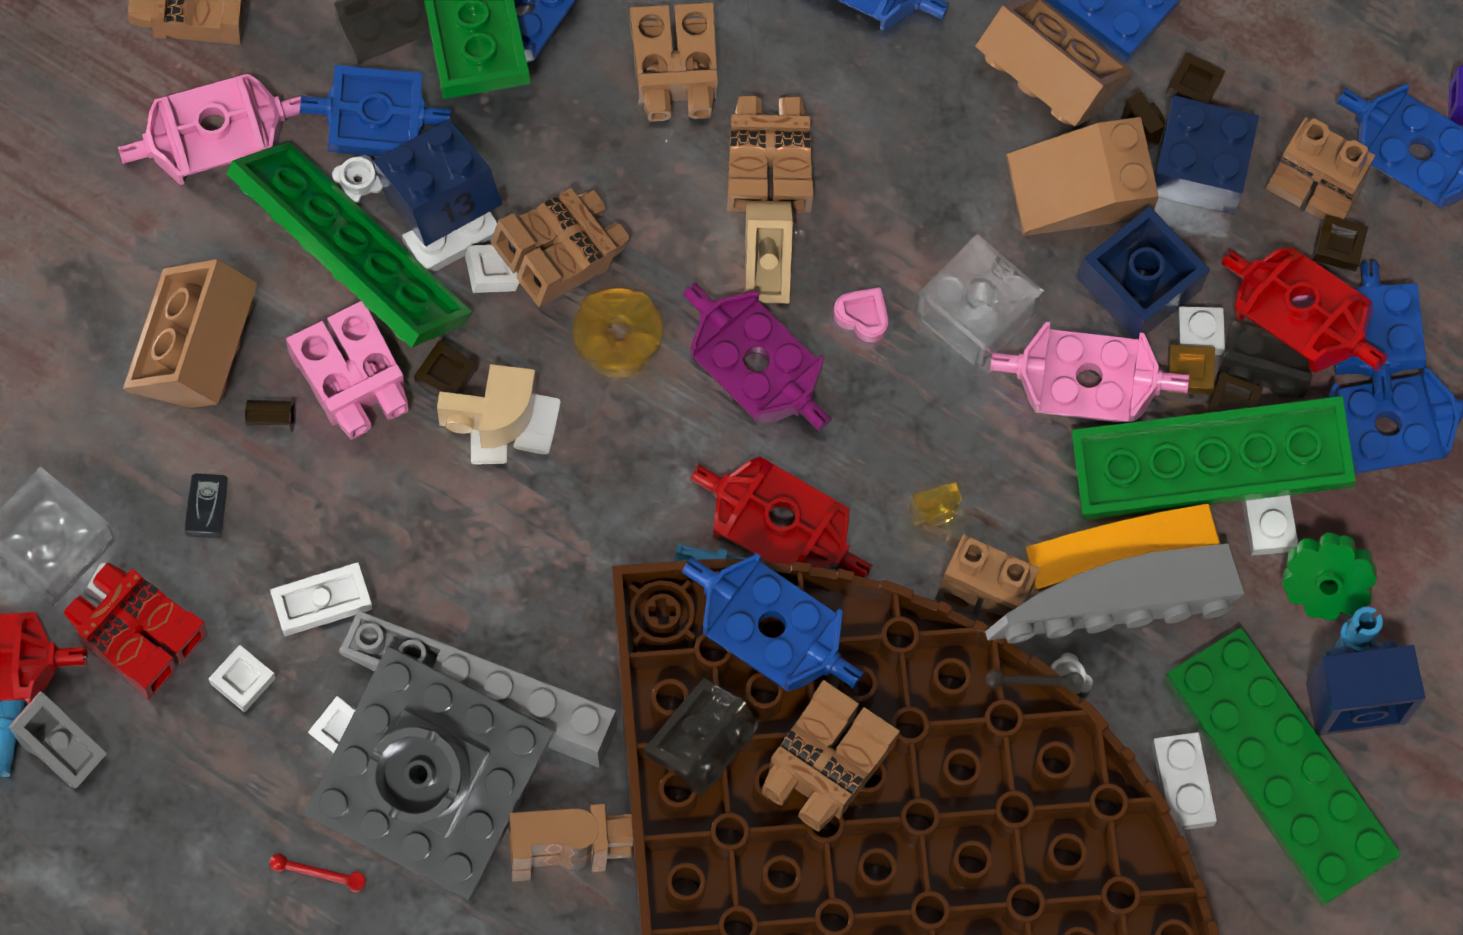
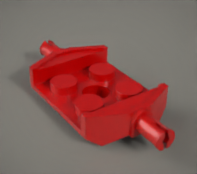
M1293 247L1279 248L1261 261L1255 259L1252 264L1234 250L1228 252L1229 256L1225 255L1222 266L1242 278L1235 302L1236 319L1242 322L1247 317L1309 360L1311 371L1316 373L1347 360L1351 356L1358 357L1375 371L1381 368L1380 365L1383 366L1388 355L1366 342V333L1373 314L1372 300ZM1308 295L1315 299V302L1307 308H1297L1291 304V301L1297 296Z
M757 457L749 460L731 475L725 474L723 478L706 469L701 464L692 473L690 481L712 492L713 496L717 498L713 527L714 538L719 540L723 536L752 554H759L761 559H766L768 562L791 565L792 562L809 563L811 567L833 570L834 567H842L844 570L855 572V576L867 578V575H869L873 564L850 553V546L846 544L850 508L766 459ZM779 507L787 508L794 514L795 520L789 526L779 527L771 522L769 518L770 512Z
M37 612L0 614V701L25 700L29 704L39 692H45L55 674V670L59 669V667L87 666L88 651L86 646L58 649L56 644L51 642L43 621Z

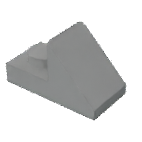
M39 692L8 726L25 751L38 756L65 783L75 789L107 755L96 742L43 692Z

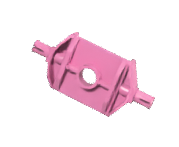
M245 74L155 99L149 111L146 133L142 134L143 140L118 146L122 163L124 165L125 163L149 157V159L154 158V162L179 185H183L184 176L230 164L232 160L277 146L282 127L281 122L285 121V118L300 115L301 96L280 102L279 97H273L258 79L250 74ZM209 115H219L225 119L223 126L214 131L205 130L201 127V122Z
M1045 322L1024 350V354L1019 353L1018 356L992 352L990 371L1017 373V379L1022 381L1028 401L1035 413L1120 423L1136 422L1143 415L1154 396H1160V390L1187 394L1189 374L1166 373L1158 369V363L1145 333H1140L1139 339L1060 331L1050 329V322ZM1084 370H1093L1100 375L1102 381L1095 387L1087 388L1080 385L1076 377Z

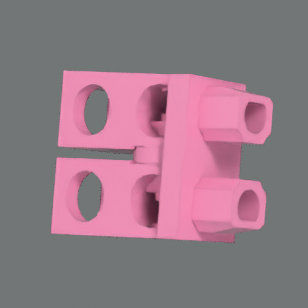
M362 301L328 317L329 332L323 321H320L286 338L289 356L296 367L302 372L316 399L326 412L331 425L339 424L340 428L351 440L367 433L371 429V422L364 410L379 404L387 420L394 419L409 410L404 392L403 374L395 363L372 315ZM338 348H340V350H341L342 354L344 355L346 361H345L344 358L342 357V355H341V353H340V351H339Z

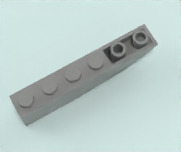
M1228 543L1151 552L1116 560L1064 580L1040 592L1007 613L985 633L987 640L1006 638L1007 643H1019L1032 638L1035 634L1046 633L1048 638H1058L1072 633L1075 629L1086 628L1087 633H1098L1111 628L1115 624L1125 623L1127 628H1137L1152 622L1154 619L1164 618L1165 623L1169 624L1183 621L1194 614H1203L1205 619H1210L1228 613L1230 611L1229 605L1243 596L1244 591Z
M358 610L340 648L339 653L375 671L386 647L392 646L556 730L548 748L600 768L617 728L616 710Z

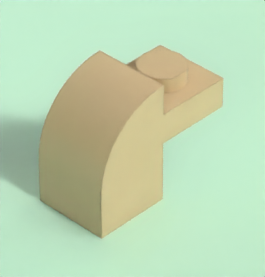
M490 364L485 397L440 392L437 404L439 426H445L448 430L461 434L470 433L473 430L479 431L481 448H496L514 441L525 431L532 417L537 389L535 370Z

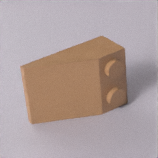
M1141 117L1096 123L1007 153L1006 156L1023 236L1131 221L1149 206L1154 210L1159 198Z

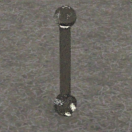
M991 670L985 676L986 684L991 688H998L1002 684L1064 686L1066 690L1074 693L1078 692L1084 683L1082 675L1078 672H1070L1066 677L1002 675L998 670Z

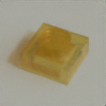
M954 482L913 494L909 511L914 525L928 523L929 526H938L952 520L954 515L958 514L962 500L957 483Z

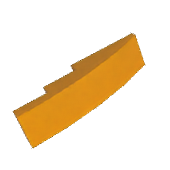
M1202 504L1131 518L1071 533L1027 546L1026 551L1029 563L1040 568L1036 576L1035 586L1039 592H1042L1079 573L1116 560L1151 552L1219 545L1221 543L1209 504Z

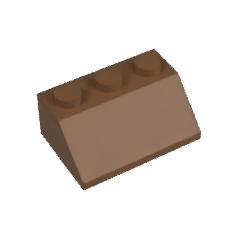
M1016 0L1003 5L975 46L985 54L984 58L989 65L999 71L1009 73L1018 81L1017 85L1024 93L1033 98H1040L1051 107L1050 111L1056 119L1067 125L1072 124L1074 127L1091 120L1134 73L1044 0Z
M219 259L164 268L123 389L129 393L189 408L219 404L220 398L227 388L226 379L233 358L240 348V336L246 318L253 308V296L258 283Z

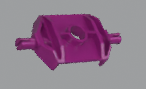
M696 282L691 284V289L688 287L684 291L682 296L700 312V323L691 344L690 355L757 423L776 422L794 414L797 417L802 414L820 432L824 426L826 427L831 422L832 417L828 416L814 402L813 397L824 358L821 355L818 359L814 357L758 301L759 293L757 291L719 299L718 301L712 300ZM757 353L766 357L769 365L766 369L755 372L749 370L743 361L748 355Z

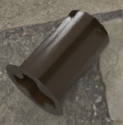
M292 397L291 401L247 400L245 408L246 425L290 427L291 432H293L296 422L295 398Z

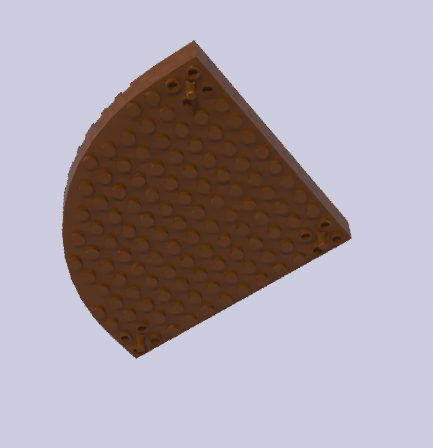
M701 559L698 561L714 572H721V570L744 559ZM761 559V563L835 613L838 609L843 611L838 653L847 662L864 671L862 678L853 689L830 673L828 677L822 675L804 687L786 691L702 634L707 595L703 593V586L682 574V570L689 560L612 566V591L630 814L632 816L633 851L640 935H1219L1217 922L1213 919L1206 898L1207 892L1202 877L1199 878L1195 863L1189 853L1191 850L1184 836L1180 835L1170 815L1171 809L1153 781H1149L1135 760L1136 755L1129 747H1125L1108 728V722L1085 698L1082 700L1061 681L1062 677L1051 667L1034 655L1030 657L1012 643H1007L1006 638L987 640L985 631L991 626L978 619L975 622L952 610V606L943 601L937 603L914 594L912 589L882 579L880 582L855 576V572L843 569L835 571L811 567L809 563L792 562L791 565L766 562V559ZM775 617L764 618L758 624L760 632L769 638L779 637L785 631L783 622ZM825 680L859 703L855 719L865 707L900 732L894 748L854 800L848 805L841 818L839 819L834 816L820 831H816L798 817L800 810L808 801V797L794 789L782 806L764 796L762 788L769 773L773 754L781 746L787 734L811 702L813 694L822 681ZM853 722L850 724V726L848 727V729L845 731V733L843 734V736L840 738V740L838 741V743L835 745V747H834L835 750H836L837 746L840 744V742L842 741V739L845 737V735L847 734V732H848V731L850 730V728L852 727Z

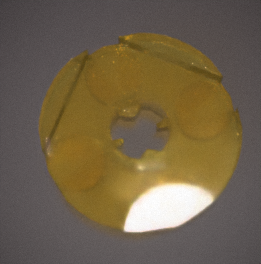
M623 288L606 289L589 295L582 301L581 308L576 314L573 324L574 346L579 357L595 367L596 372L608 377L632 376L643 370L646 364L652 360L654 355L656 357L662 344V321L647 294ZM613 324H622L624 328L630 330V335L624 334V341L616 342L613 335L605 334V331L608 327L612 328Z

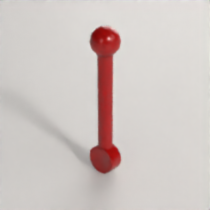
M279 853L274 854L269 860L270 868L276 872L287 869L347 884L352 892L362 891L366 884L365 877L360 872L345 875L289 861L285 855Z

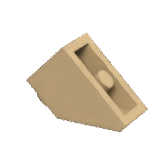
M746 201L745 293L757 291L760 303L790 304L793 226L791 201Z

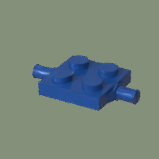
M335 65L333 86L328 93V98L301 95L300 114L326 116V122L329 127L328 152L379 157L419 136L423 125L438 126L449 120L451 109L425 107L421 94L423 73Z
M1371 261L1372 277H1370L1369 262L1363 263L1360 266L1363 286L1354 289L1372 300L1373 314L1366 333V342L1387 354L1388 357L1383 366L1380 365L1381 368L1375 371L1358 357L1351 356L1349 359L1335 364V374L1373 376L1374 398L1382 400V385H1384L1385 400H1388L1394 395L1391 375L1402 370L1426 368L1418 283L1381 285L1380 266L1377 262Z

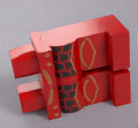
M106 563L96 574L93 584L107 597L96 608L79 595L64 610V615L77 631L81 644L97 655L149 701L176 671L174 661L181 665L208 635L205 622L191 611L187 612L173 602L157 587L143 579L134 569L126 573L122 569Z

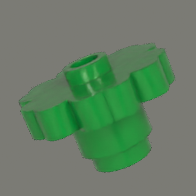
M1326 533L1319 541L1305 538L1298 543L1297 547L1289 551L1287 568L1283 572L1282 586L1287 592V598L1290 603L1304 604L1307 616L1333 621L1339 616L1340 612L1354 615L1358 609L1367 606L1371 602L1372 586L1377 582V567L1373 562L1370 551L1365 549L1355 550L1353 538Z

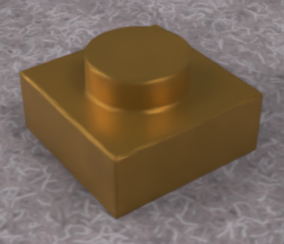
M1170 344L1168 373L1189 374L1187 394L1212 395L1214 390L1215 347ZM1167 391V393H1182V392Z

